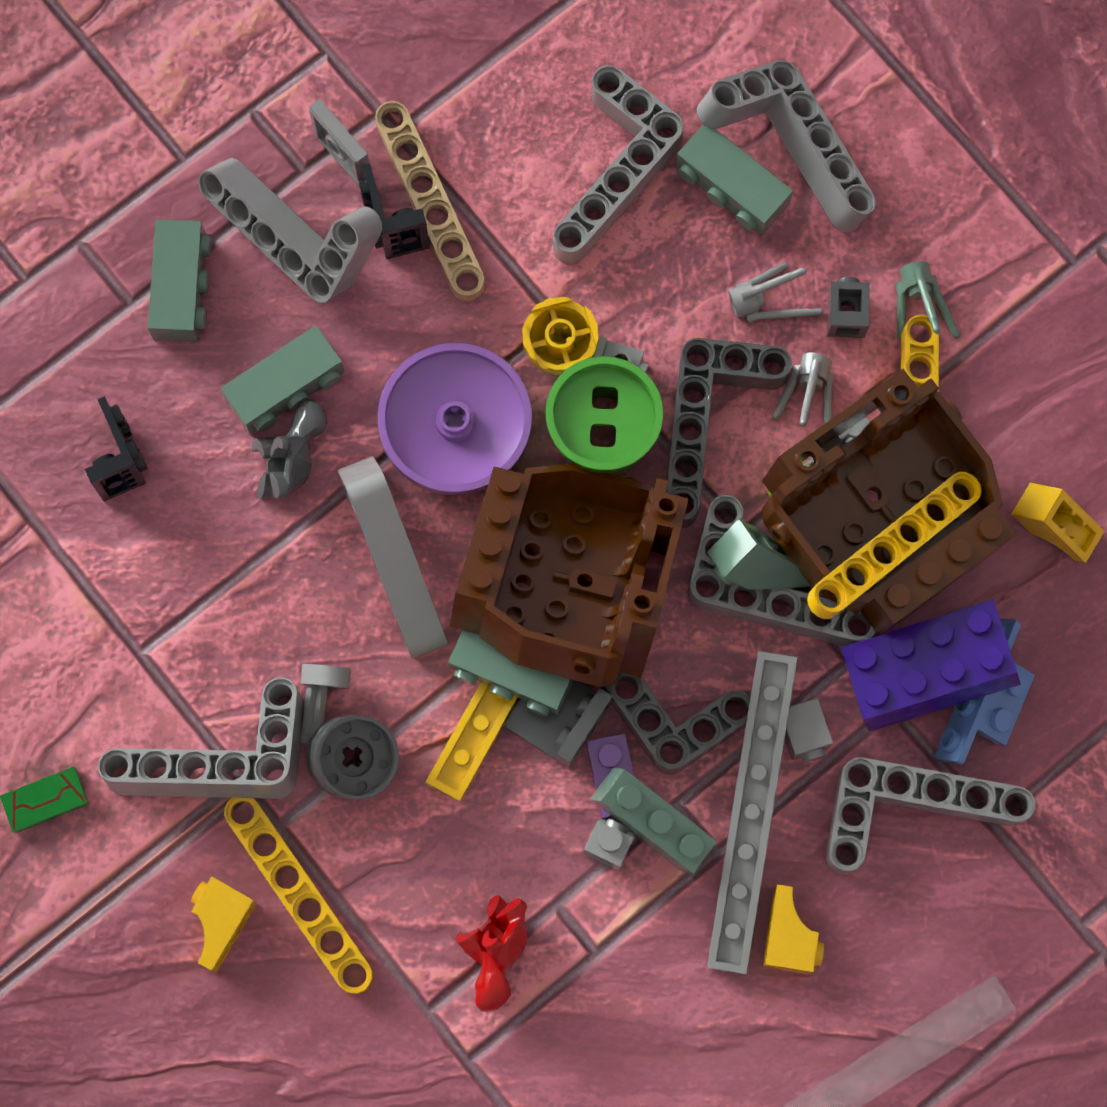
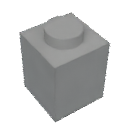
M818 698L790 707L785 742L792 760L802 757L803 763L823 758L826 756L824 750L829 749L833 744Z

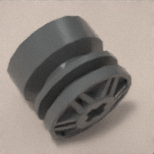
M344 715L331 718L320 725L310 738L306 752L308 772L318 787L330 795L355 800L374 797L386 789L397 773L400 758L397 741L389 729L374 718L359 715ZM343 749L356 750L353 754V758L356 761L354 765L342 764V761L345 759L342 753Z

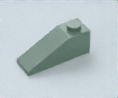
M740 519L707 552L716 564L714 572L728 585L734 582L748 590L811 587L799 571L798 565L789 558L772 536Z

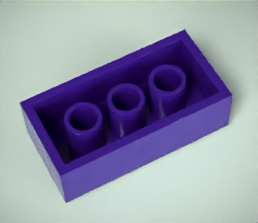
M993 599L841 647L859 708L869 732L1021 685Z

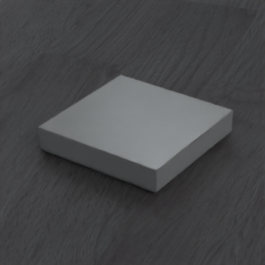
M318 99L309 106L315 137L360 188L358 179L365 177L362 165L369 164L368 154L321 99Z

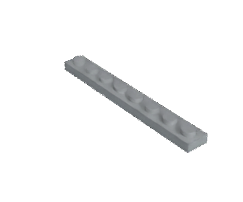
M758 651L707 968L747 975L798 657Z

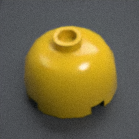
M567 297L549 298L537 304L531 310V314L527 317L522 328L523 348L531 363L542 372L554 376H560L572 365L592 358L599 341L598 324L591 310L586 306L583 307L579 303L573 302V299Z

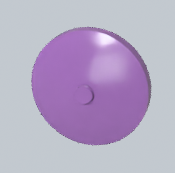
M439 344L412 355L390 376L379 401L378 430L382 446L390 462L411 483L437 494L467 495L487 489L493 467L512 471L524 455L531 435V403L520 376L500 356L471 344Z

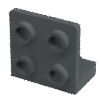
M574 680L559 715L550 711L547 717L539 715L527 709V701L520 699L505 722V727L570 769L612 704L613 696L601 688L595 692L581 682Z

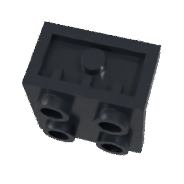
M370 163L362 165L365 177L358 179L363 205L373 209L379 215L382 222V232L375 244V248L383 247L386 260L429 249L427 224L423 209L404 208L394 212L391 217L385 218Z
M103 396L98 399V402L121 453L116 456L114 454L103 455L92 462L93 466L86 468L85 471L90 483L105 502L146 484L142 471L148 468L133 438L127 440L133 434L118 404L110 406L106 397Z

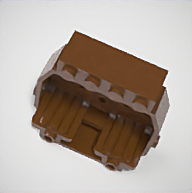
M904 369L781 454L762 480V483L772 494L762 508L764 525L789 558L797 564L799 571L813 588L820 580L952 475L958 472H967L977 478L982 491L980 498L975 504L846 608L854 614L861 612L878 635L889 631L998 551L1016 535L998 511L1003 502L992 459L962 422V416L958 408L952 402L944 399L941 393L938 392L939 387L932 378L917 387ZM876 409L881 412L867 425L860 435L847 444H844L839 438L842 433ZM811 456L814 460V465L811 467L803 465L802 462ZM953 484L955 495L959 499L969 500L970 494L968 489L962 484ZM872 490L876 492L878 501L869 500L866 494L867 491ZM934 504L927 505L928 515L933 520L943 521L944 514L941 508ZM902 525L900 532L903 538L909 542H917L918 536L915 529L908 525ZM881 546L874 547V556L879 562L883 564L891 563L887 549ZM848 568L846 571L848 580L857 586L864 585L863 574L858 569ZM819 591V594L837 603V598L831 591Z
M574 464L530 467L525 469L524 474L494 466L455 593L449 627L479 634L482 640L516 665L594 686L603 687L615 684L619 672L642 677L657 629L688 498L666 493L669 480L659 477L656 478L654 485L639 482L631 477L624 478L609 473L588 471ZM532 551V552L536 553L537 555H536V556H530V555H528L526 552ZM650 551L664 554L655 592L641 589ZM517 583H525L528 587H519ZM578 583H585V584H587V585H589V586H588V587H583V586L579 585Z

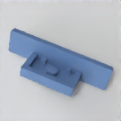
M1000 618L1011 651L1021 623L1015 619ZM1015 663L1021 685L954 705V711L946 730L940 737L935 758L941 762L962 765L966 760L976 733L996 745L1006 746L1035 675Z

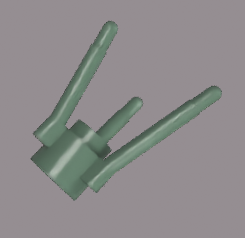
M920 261L903 266L899 270L901 281L895 283L897 292V338L901 340L902 329L905 326L907 294H909L911 300L923 299L933 332L939 334L941 329L930 296L932 294L952 336L955 339L959 338L960 333L938 288L936 276L931 275L929 264Z

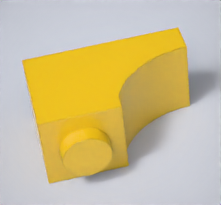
M1029 483L1011 513L1032 535L1052 543L1072 559L1082 563L1087 562L1105 532L1063 489L1036 483Z
M211 877L208 883L202 881L194 892L191 902L195 906L191 912L200 918L205 935L204 948L198 963L217 973L257 903L216 878Z
M777 884L773 889L762 967L810 975L814 972V966L821 967L824 943L818 942L819 932L809 930L799 919L793 903V887Z

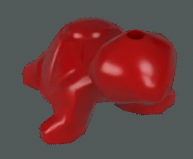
M499 895L492 897L487 908L489 920L480 929L477 928L469 934H462L460 932L455 938L464 952L482 965L475 983V1004L482 1012L497 1010L511 996V988L505 972L512 967L514 962L523 953L528 937L525 922L527 904L520 898L514 899L511 903L507 904Z

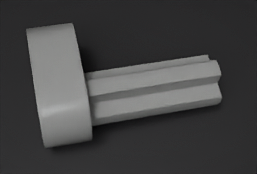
M302 664L300 684L307 685L300 743L308 744L316 729L324 723L328 688L349 689L351 669L328 665Z

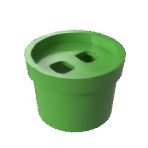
M592 357L572 365L555 381L546 403V422L555 446L568 464H574L592 472L609 473L619 476L632 469L654 445L662 427L663 405L656 385L638 366L616 357ZM592 398L618 400V405L615 409H597L592 405ZM594 425L613 426L616 429L615 445L613 447L591 445V428Z

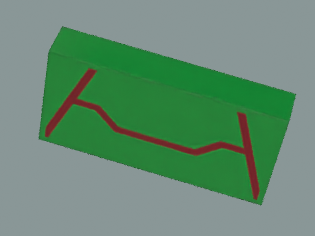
M74 766L0 795L12 832L15 834L89 805L77 768Z

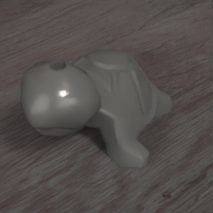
M314 399L304 400L298 408L297 413L293 416L287 436L256 438L252 442V451L260 452L262 458H267L266 472L263 473L257 489V497L259 499L267 500L271 497L284 499L299 489L308 479L312 465L309 441L323 433L327 426L325 410Z

